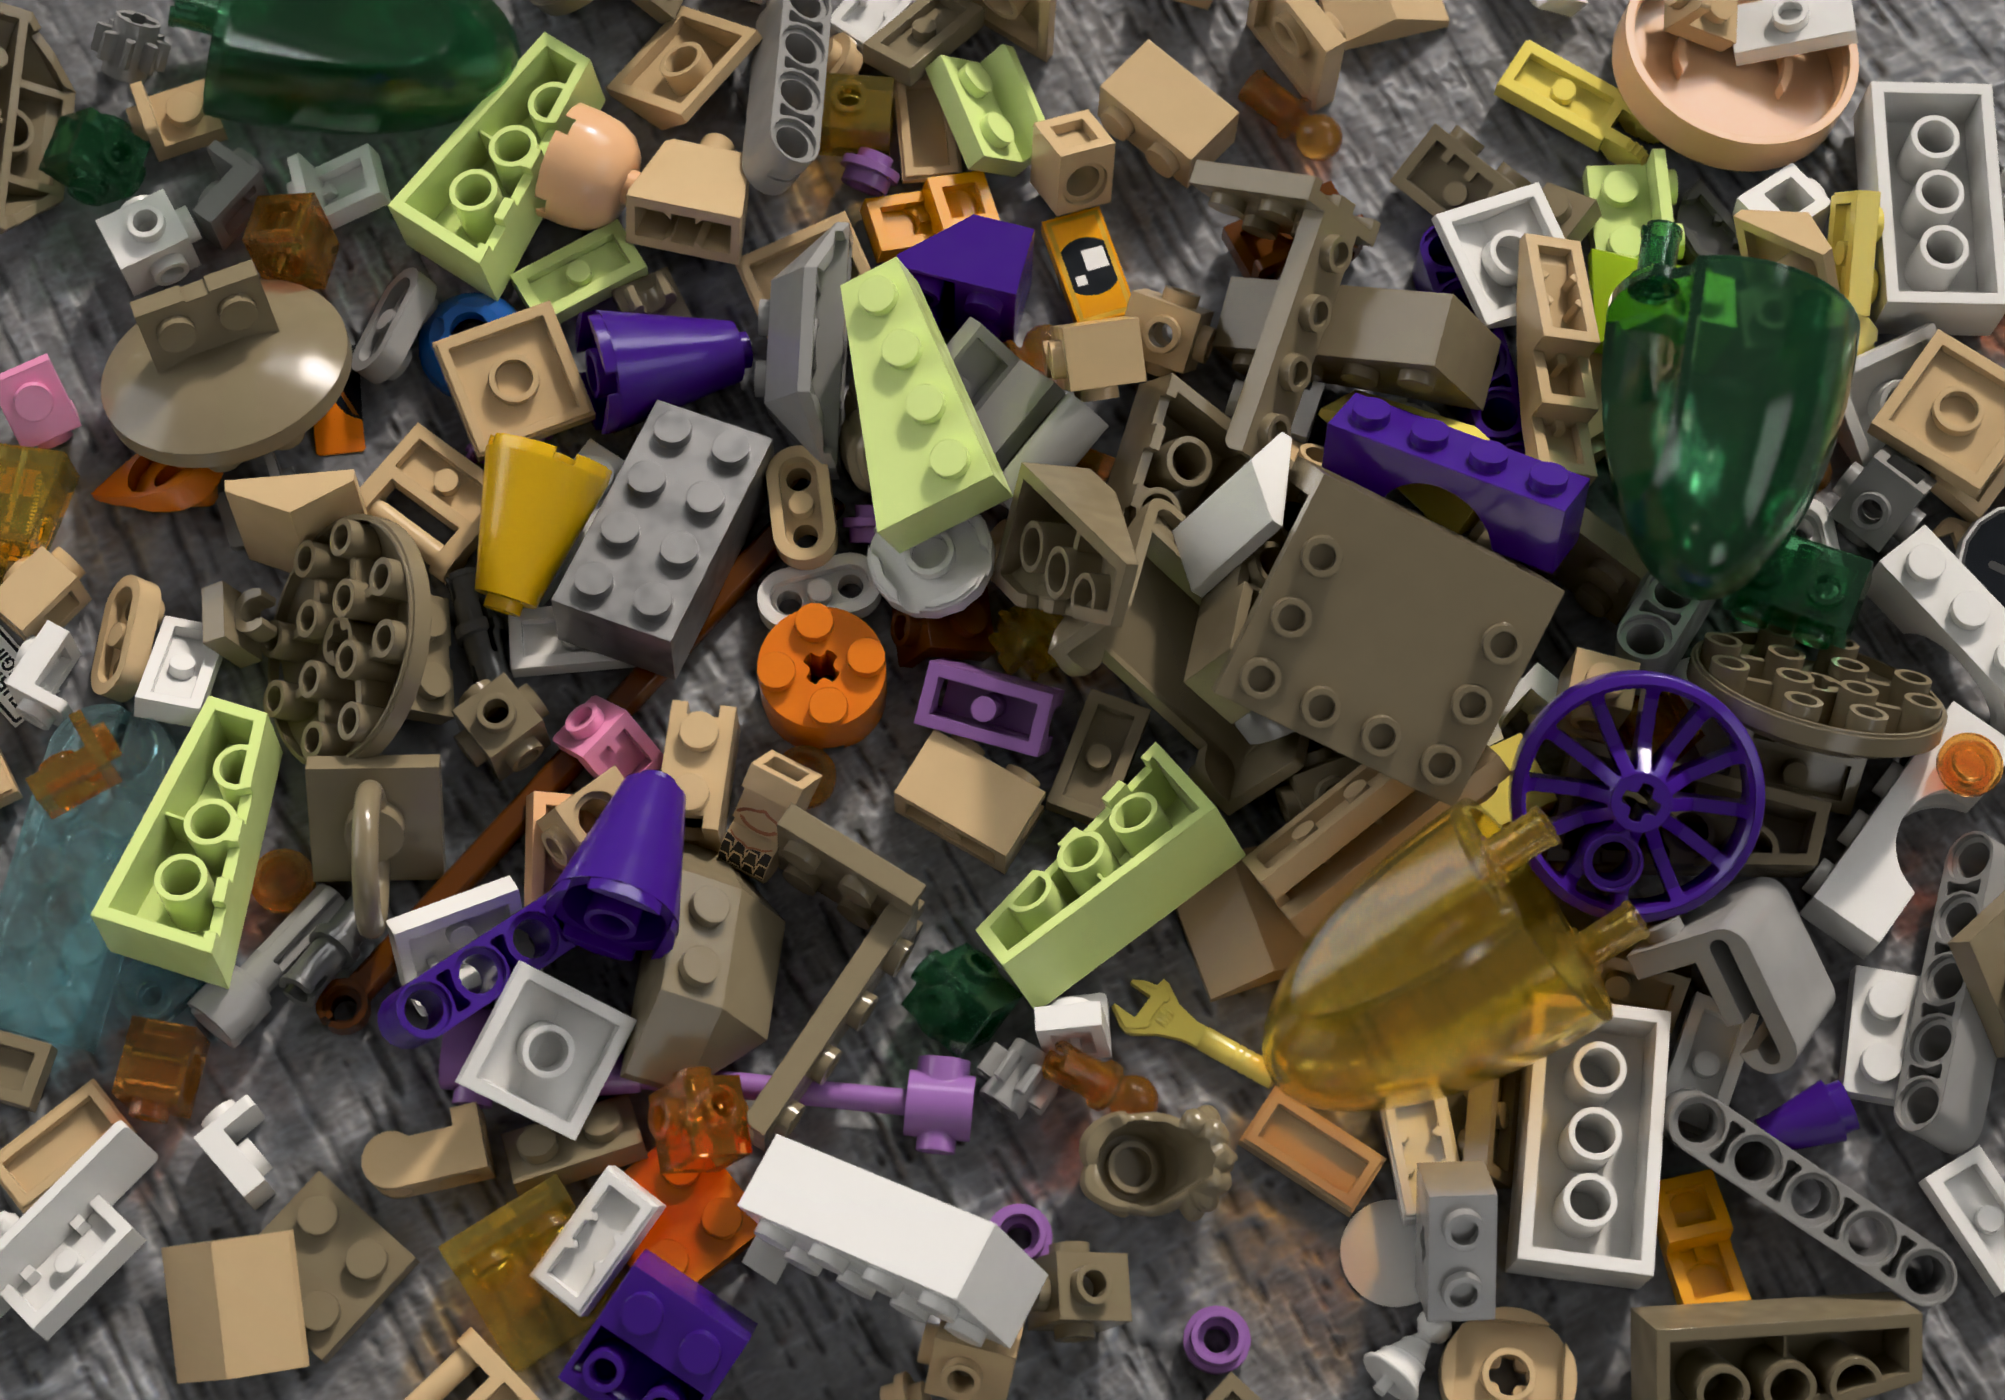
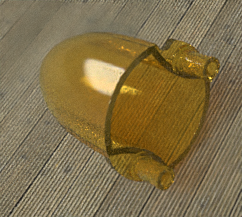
M1464 797L1428 822L1372 868L1338 901L1304 942L1282 976L1268 1008L1262 1038L1264 1066L1271 1081L1284 1095L1302 1105L1324 1111L1348 1113L1386 1111L1419 1105L1456 1095L1527 1067L1610 1022L1613 1018V1011L1609 995L1600 976L1603 973L1602 965L1642 939H1647L1651 936V933L1646 927L1642 916L1629 900H1625L1621 903V906L1580 932L1576 928H1572L1560 910L1557 899L1551 890L1541 882L1528 864L1530 860L1561 843L1560 837L1556 834V829L1546 814L1535 805L1530 808L1529 812L1503 828L1479 803Z

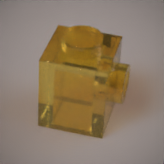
M826 73L821 140L818 155L843 157L844 153L857 154L860 147H867L889 157L891 156L895 110L894 77Z

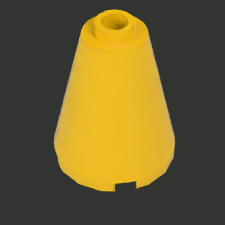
M496 433L495 436L490 435L485 449L474 589L486 595L484 607L514 617L521 616L523 607L530 609L538 607L607 489L612 474L611 470L577 454L574 460L571 457L556 452L557 446L506 433Z

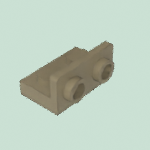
M1436 123L1390 179L1392 184L1433 216L1532 184L1504 161L1496 170L1490 167L1478 157L1485 146L1458 125L1449 134Z

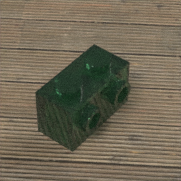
M1750 520L1723 587V608L1732 611L1731 616L1747 626L1765 629L1768 627V624L1792 631L1794 639L1809 647L1824 650L1833 645L1846 649L1872 582L1874 561Z

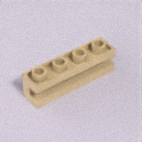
M1486 745L1454 808L1361 764L1241 860L1300 934L1306 938L1314 930L1325 928L1336 921L1342 914L1344 907L1367 888H1374L1385 882L1394 872L1395 866L1416 849L1428 846L1438 840L1445 832L1447 825L1465 810L1487 801L1496 792L1498 784L1511 774V771L1500 756Z

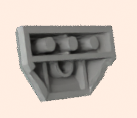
M836 222L771 280L770 299H760L758 308V335L768 337L767 360H756L754 376L755 397L765 398L764 404L769 416L796 445L804 446L820 463L828 465L831 480H840L841 473L839 436L844 417L848 335L840 285L851 280L853 236L849 222Z

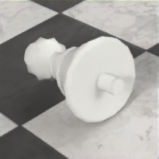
M1422 1311L1417 1318V1333L1411 1336H1404L1400 1341L1391 1345H1385L1378 1351L1366 1353L1363 1362L1368 1373L1377 1382L1373 1387L1374 1391L1380 1396H1384L1388 1392L1399 1400H1417L1419 1394L1418 1387L1422 1373L1425 1371L1424 1365L1428 1351L1431 1348V1343L1441 1344L1450 1338L1453 1332L1452 1321L1427 1322L1424 1311Z

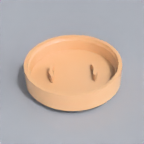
M1629 0L1617 25L1612 44V65L1618 89L1632 114L1646 130L1664 145L1691 160L1719 169L1743 172L1767 171L1784 167L1792 162L1794 163L1813 152L1827 138L1854 93L1859 71L1857 44L1736 66L1733 45L1723 52H1718L1664 31L1665 4L1663 0ZM1738 0V5L1760 0Z

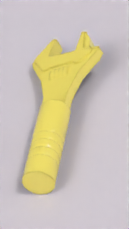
M1132 979L1130 985L1149 998L1135 1017L1114 1003L1112 1005V1011L1117 1023L1126 1035L1158 1036L1181 1041L1238 1073L1245 1075L1267 1089L1271 1088L1280 1072V1065L1196 1021L1179 1004L1170 984L1165 979L1158 985L1145 980Z

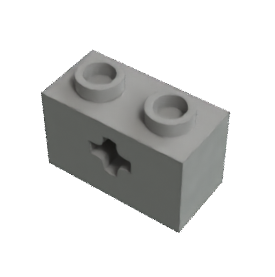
M1484 1160L1417 1163L1415 1287L1427 1322L1495 1320L1498 1194Z

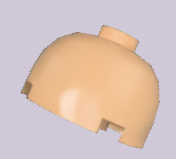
M578 103L565 115L576 120L568 134L556 130L550 140L541 163L535 187V197L545 200L546 205L535 210L537 216L565 227L581 231L596 230L612 223L625 210L626 194L641 174V153L636 137L624 123L601 110Z

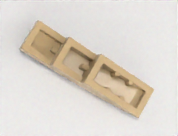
M1524 233L1519 240L1516 327L1517 373L1525 454L1544 462L1557 463L1568 471L1590 478V486L1598 475L1588 422L1598 412L1599 406L1589 357L1600 345V338L1581 242Z

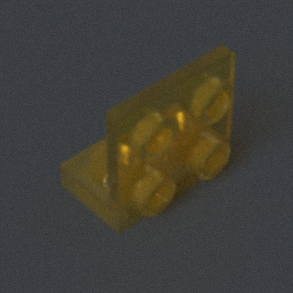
M557 1174L438 1246V1249L452 1272L463 1285L510 1366L518 1373L526 1370L589 1330L621 1284L617 1276L590 1315L580 1317L529 1276L577 1209Z

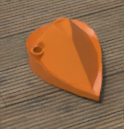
M136 453L99 485L91 495L100 502L149 512H178L190 507H210L215 504L218 498V484L224 472H214L209 468H186L165 465Z

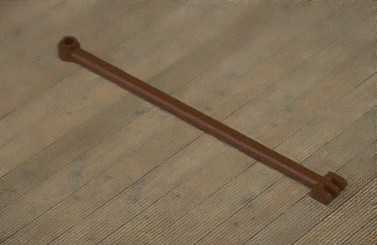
M801 478L793 481L790 488L800 491L807 479ZM834 498L837 521L843 514L846 506L837 498ZM771 521L738 555L689 655L780 557L773 540ZM810 535L812 538H814V539L817 541V539H818L817 537H815V536H813V535ZM635 667L605 700L627 710L633 717L668 678ZM559 749L410 911L475 888L525 834L526 796L533 791L563 793L585 767L577 758ZM389 934L348 978L332 980L319 996L315 1004L316 1012L323 1026L329 1023L328 1028L331 1033L342 1036L352 1035L360 1031L369 1021L371 1001L398 972ZM352 1001L357 1004V1011L352 1018L348 1020L335 1019L334 1011L339 1003Z

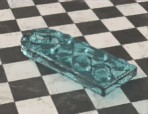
M91 705L70 715L55 730L47 746L0 896V1028L95 1053L125 956L109 951L90 914L178 753L176 743L166 728L153 718L134 717V709H132L131 713L121 705ZM124 735L116 764L110 763L109 756L113 744L119 737Z

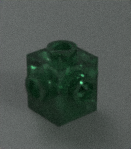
M88 107L59 118L38 170L68 187L67 193L75 200L90 206H101L129 198L139 189L146 175V167L143 166L151 144L133 134L132 127L126 121L110 114H101L92 107Z
M965 943L944 954L939 950H935L924 958L911 975V979L916 985L901 1005L917 1019L918 1026L927 1036L939 1041L956 1058H959L988 1042L1023 995L998 972L997 965L989 956Z

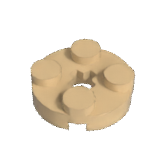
M1496 1307L1495 1320L1467 1321L1458 1328L1445 1345L1438 1367L1439 1391L1442 1400H1574L1577 1390L1575 1359L1567 1343L1563 1344L1559 1335L1549 1327L1551 1324L1540 1315L1522 1308ZM1506 1358L1513 1360L1515 1372L1525 1374V1385L1515 1386L1511 1395L1500 1393L1499 1385L1491 1382L1489 1378V1370H1497L1501 1365L1502 1359Z

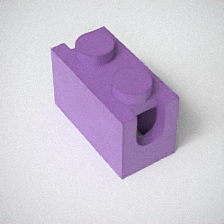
M943 657L929 661L914 724L1039 757L1050 750L1053 736L1048 735L1055 709L1062 704L1065 690ZM948 679L943 704L940 706L938 705L940 691L944 680Z

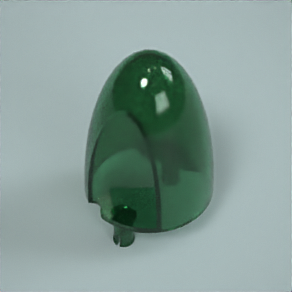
M172 0L174 6L170 7L168 27H178L211 35L203 94V113L205 116L251 126L333 135H381L438 128L465 120L481 101L504 85L521 58V48L515 29L494 0Z
M1657 219L1648 221L1647 226L1644 224L1641 226V245L1637 269L1614 289L1607 304L1602 354L1601 396L1604 442L1610 483L1617 511L1626 535L1637 556L1650 574L1667 590L1682 598L1698 601L1721 599L1742 590L1763 574L1782 553L1804 519L1826 472L1846 411L1856 365L1860 321L1852 304L1836 288L1810 273L1782 263L1736 255H1699L1691 265L1677 268L1679 244L1682 241L1683 230L1674 222Z

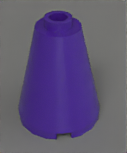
M592 310L579 313L576 321V353L586 352V372H580L579 374L596 414L595 419L591 421L592 425L596 430H602L601 434L617 433L646 421L657 400L681 407L737 384L743 380L745 369L751 368L753 363L752 346L747 332H739L735 323L729 320Z
M649 769L626 776L550 889L546 900L545 915L551 921L554 914H556L565 923L561 934L570 942L595 954L628 961L633 960L636 950H654L651 958L653 960L662 958L673 949L679 933L686 796L670 775L662 771Z

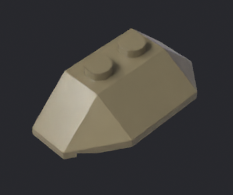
M0 2V234L58 206L64 200L76 92L57 56L40 34L39 30L41 27L33 12Z
M685 841L683 848L679 933L673 949L662 958L651 960L654 950H642L630 1016L636 1019L637 1022L626 1042L620 1073L621 1078L683 1095L702 1081L767 1041L785 929L784 919L742 872L735 869L731 864L717 858L718 852Z

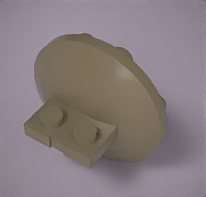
M252 259L203 276L204 279L181 287L177 285L129 302L137 323L121 338L106 362L101 380V400L114 432L128 448L149 460L170 466L209 468L214 472H228L237 468L242 462L258 458L275 450H289L299 445L304 439L305 432L327 414L343 392L352 367V346L338 311L322 295L307 287L284 280L259 278Z
M352 514L334 521L321 531L313 541L304 540L301 542L296 550L294 568L284 586L274 620L270 621V623L277 627V635L269 641L261 642L262 652L264 656L268 657V686L263 698L264 712L268 713L270 718H274L279 734L292 755L305 765L307 756H347L354 759L378 756L390 744L406 719L442 725L454 719L455 717L452 712L455 709L453 670L450 669L449 647L451 646L449 599L431 595L423 558L416 543L407 531L389 519L367 514ZM280 662L282 664L284 681L279 680Z
M1772 622L1761 623L1758 632L1706 633L1704 640H1701L1692 648L1686 670L1687 679L1720 700L1745 727L1758 752L1765 786L1832 803L1830 812L1851 815L1867 759L1919 755L1934 749L1942 740L1948 715L1943 703L1930 690L1933 681L1922 673L1906 669H1896L1879 660L1858 653L1860 645L1849 638L1832 634L1824 635L1821 641L1797 637L1798 633L1794 629ZM1795 644L1819 648L1816 661L1805 660L1806 655L1800 650L1795 649ZM1739 764L1725 768L1723 775L1741 779Z

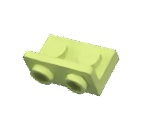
M1001 44L981 62L939 55L925 68L968 170L1016 177L1031 164L1033 124L1043 121L1045 118L1013 46Z
M1665 148L1652 149L1646 164L1643 166L1640 164L1586 166L1582 176L1584 195L1597 200L1602 214L1588 232L1590 251L1593 248L1675 264L1676 260L1683 259L1685 252L1684 228L1681 223H1674L1672 205H1676L1678 199V176L1675 169H1668Z

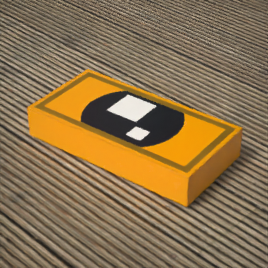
M1096 206L1041 222V233L1073 323L1124 316L1131 292L1100 207Z

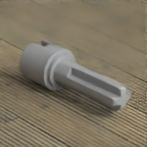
M325 884L317 885L240 967L234 966L229 989L206 983L190 999L187 1005L192 1008V1015L216 1038L229 1047L236 1049L272 1010L270 1004L272 998L269 993L279 984V979L291 969L309 947L311 932L320 923H328L345 903V899L331 886Z

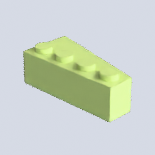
M546 32L536 40L387 205L409 247L495 301H499L510 280V275L514 273L543 219L537 216L535 209L545 207L546 201L535 197V187L541 163L551 138L556 130L568 134L576 120L565 115L573 106L583 103L601 110L606 101L591 59Z
M896 256L840 285L877 533L895 550L902 553L1012 498L1013 495L918 281Z
M213 696L207 697L90 914L110 952L226 989L230 988L283 755L268 713Z
M1157 742L1140 757L1145 767L1127 785L1118 780L1101 798L1106 808L1084 831L1073 827L1057 844L1060 848L1057 859L1045 871L1032 870L975 930L1033 1009L1034 1007L1046 1006L1063 994L1067 989L1246 856L1217 807Z

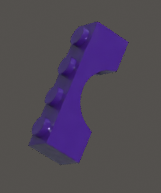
M1356 392L1327 424L1322 460L1323 468L1382 497H1385L1393 489L1407 484L1420 483L1443 488L1461 498L1476 512L1488 532L1492 549L1496 553L1553 574L1578 541L1590 478L1568 471L1557 463L1544 462L1508 449L1500 442L1478 438L1451 428L1440 420L1424 418L1391 406L1380 398L1367 397Z

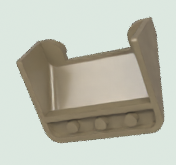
M1155 498L1140 509L1127 528L1139 566L1122 627L1105 626L1065 615L1053 633L1048 653L1056 660L1059 667L1071 677L1086 676L1097 669L1101 662H1103L1199 750L1196 763L1189 768V778L1213 803L1230 816L1301 770L1305 764L1310 738L1293 732L1269 742L1249 744L1236 728L1235 723L1231 724L1183 682L1202 598L1191 591L1172 533L1187 517L1170 502L1161 498Z

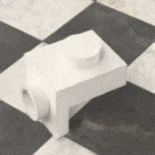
M368 143L315 168L300 153L287 157L292 181L287 183V192L292 204L302 216L310 215L327 232L384 207L391 202L380 155Z
M49 620L46 621L37 636L31 635L23 642L14 660L15 669L5 684L17 703L15 711L23 719L43 730H49L52 724L72 733L78 724V720L69 703L56 696L55 693L80 658L81 653L70 631Z

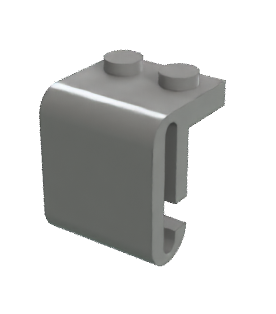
M971 316L946 345L1012 495L1014 494L1021 462L1076 467L1108 428V424L1086 404L1070 392L1064 395L1066 392L1054 381L1018 358L983 324ZM1012 498L1000 503V505L1009 511Z
M1756 877L1727 886L1712 899L1689 912L1649 923L1642 930L1644 936L1627 956L1638 980L1696 963L1727 1027L1745 1023L1757 1006L1764 1021L1740 1055L1750 1067L1762 1073L1776 1074L1791 1068L1832 1009L1836 999L1833 984L1788 890L1780 882L1769 877Z

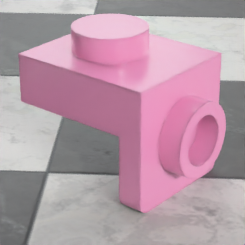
M47 353L0 373V407L22 451L37 446L38 450H48L59 446L73 436L71 430L82 426L78 412L72 400L69 399Z

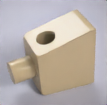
M719 133L706 134L702 137L699 144L677 139L665 141L626 194V243L739 265L742 256L749 200V182L742 170V152L735 151L732 141Z

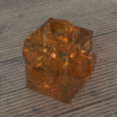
M690 1067L673 1073L672 1082L648 1096L650 1104L648 1125L651 1134L655 1138L661 1174L719 1172L753 1153L747 1124L749 1107L743 1098L740 1075H713L712 1068Z

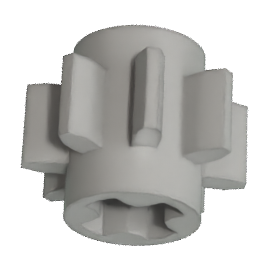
M117 10L114 19L110 18L109 24L97 21L90 49L98 52L97 59L103 60L101 70L106 75L127 83L139 81L145 83L147 75L152 76L153 70L165 71L172 45L164 42L165 36L159 34L161 24L156 19L135 11Z
M1015 1038L1008 1050L994 1042L977 1066L979 1070L977 1076L986 1081L980 1089L979 1095L995 1110L1015 1121H1020L1027 1109L1041 1117L1058 1092L1057 1087L1059 1084L1049 1078L1057 1065L1045 1052L1021 1038Z

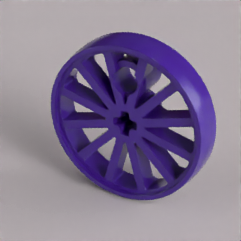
M1623 670L1600 674L1571 686L1551 700L1534 718L1524 733L1513 759L1508 788L1509 813L1514 835L1523 856L1536 876L1556 896L1576 909L1602 919L1626 923L1654 922L1684 914L1701 906L1721 892L1739 873L1752 853L1761 830L1765 810V781L1761 761L1750 735L1732 711L1715 696L1692 682L1670 674L1646 670ZM1641 688L1631 757L1629 759L1606 705L1604 695L1619 690ZM1666 691L1693 701L1692 707L1652 756V736L1660 693ZM1588 701L1614 767L1607 765L1557 727V723L1572 710ZM1713 717L1727 735L1730 745L1672 768L1677 756L1701 726ZM1545 739H1549L1602 781L1530 772V769L1541 744ZM1739 764L1742 784L1740 798L1679 791L1692 781ZM1643 784V788L1651 798L1647 805L1636 802L1630 811L1629 805L1622 798L1626 790L1638 792ZM1528 791L1572 795L1593 800L1531 826L1528 824L1526 812V793ZM1697 811L1736 816L1738 818L1724 849L1719 850L1670 812ZM1599 822L1597 826L1583 835L1577 851L1560 871H1557L1538 849L1540 844L1581 826ZM1660 826L1676 835L1711 862L1707 869L1683 886L1679 885L1663 846L1658 829ZM1642 835L1663 885L1664 893L1652 897L1628 899L1629 887L1637 882L1643 871L1644 858L1638 846ZM1608 842L1623 844L1625 846L1624 860L1617 868L1613 869V872L1603 873L1593 868L1594 853L1601 845ZM1585 874L1595 887L1610 892L1608 896L1600 895L1576 884L1580 877Z

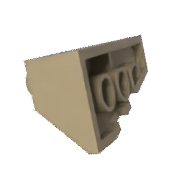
M1021 462L992 581L1016 606L1040 609L1051 614L1068 615L1074 619L1110 627H1122L1139 564L1116 492L1090 468Z

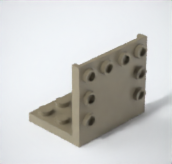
M1297 456L1288 474V480L1301 489L1296 499L1304 503L1212 690L1215 694L1455 808L1565 591L1526 566L1303 457Z

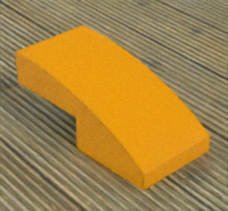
M981 171L930 177L926 179L921 191L866 198L860 209L876 263L889 261L896 257L897 254L973 214L1000 220L985 174Z
M1711 1169L1660 1180L1657 1237L1677 1305L1752 1300L1730 1241L1734 1228L1714 1172Z

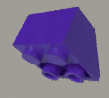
M973 214L897 254L899 260L918 281L939 330L956 334L971 316L983 324L1005 346L1014 348L1032 284L1035 229Z
M645 1248L558 1378L590 1400H710L748 1344L758 1324Z

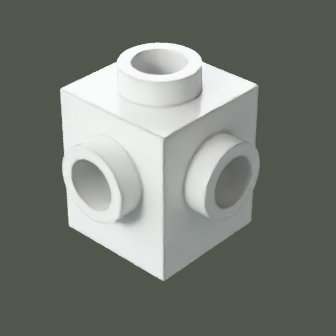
M164 189L151 195L133 197L126 201L120 209L95 220L134 297L158 285L167 286L182 280L190 270L201 266L192 243L202 239L201 234L186 205L174 210Z

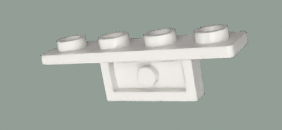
M117 1121L0 1237V1319L13 1308L35 1332L48 1341L147 1241L112 1206L156 1163L158 1154L123 1121Z

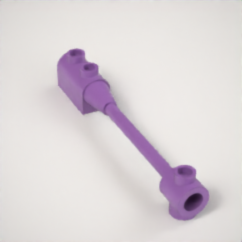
M480 1009L443 1034L439 1060L440 1089L454 1091L452 1100L454 1105L459 1106L476 1102L481 1109L492 1108L493 1100L455 1082L492 1012L491 1009ZM620 1053L599 1096L641 1093L642 1089L668 1091L621 1078L620 1073L624 1054ZM922 1055L918 1057L917 1070L910 1069L907 1089L826 1081L823 1085H819L813 1081L799 1102L805 1106L903 1115V1136L916 1137L915 1151L935 1155H954L956 1141L970 1142L976 1076L970 1075L971 1062L968 1060L950 1056ZM721 1070L684 1094L755 1101L772 1075Z

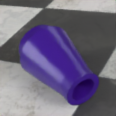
M1818 1080L1767 1115L1754 1119L1756 1126L1792 1150L1846 1142V1134L1860 1129L1853 1104L1839 1080L1828 1084Z

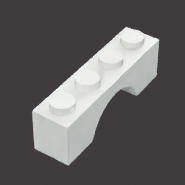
M1923 525L1877 563L1861 586V589L1903 634H1919L1931 639L1946 649L1963 665L1977 683L1987 702L1990 713V726L2005 736V608L1926 525Z
M1955 701L1946 709L1948 719L1940 744L1926 753L1911 756L1905 766L1893 760L1872 789V792L1881 798L1873 811L1868 815L1861 809H1858L1838 836L1837 841L1846 846L1838 860L1833 864L1826 858H1823L1801 888L1811 897L1799 915L1863 960L1882 941L1915 894L1904 877L1897 859L1896 838L1902 819L1914 812L1929 808H1946L1967 813L1986 793L2005 766V736Z

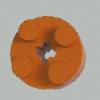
M809 603L803 605L797 612L782 619L766 636L758 655L757 676L764 711L770 725L779 736L798 748L808 751H823V748H834L843 745L845 748L857 744L872 732L880 721L886 706L887 672L884 648L876 633L866 622L848 611L827 607L821 603ZM825 675H831L834 677V681L832 682L829 679L822 677H824ZM816 676L822 678L817 684L812 683V678Z

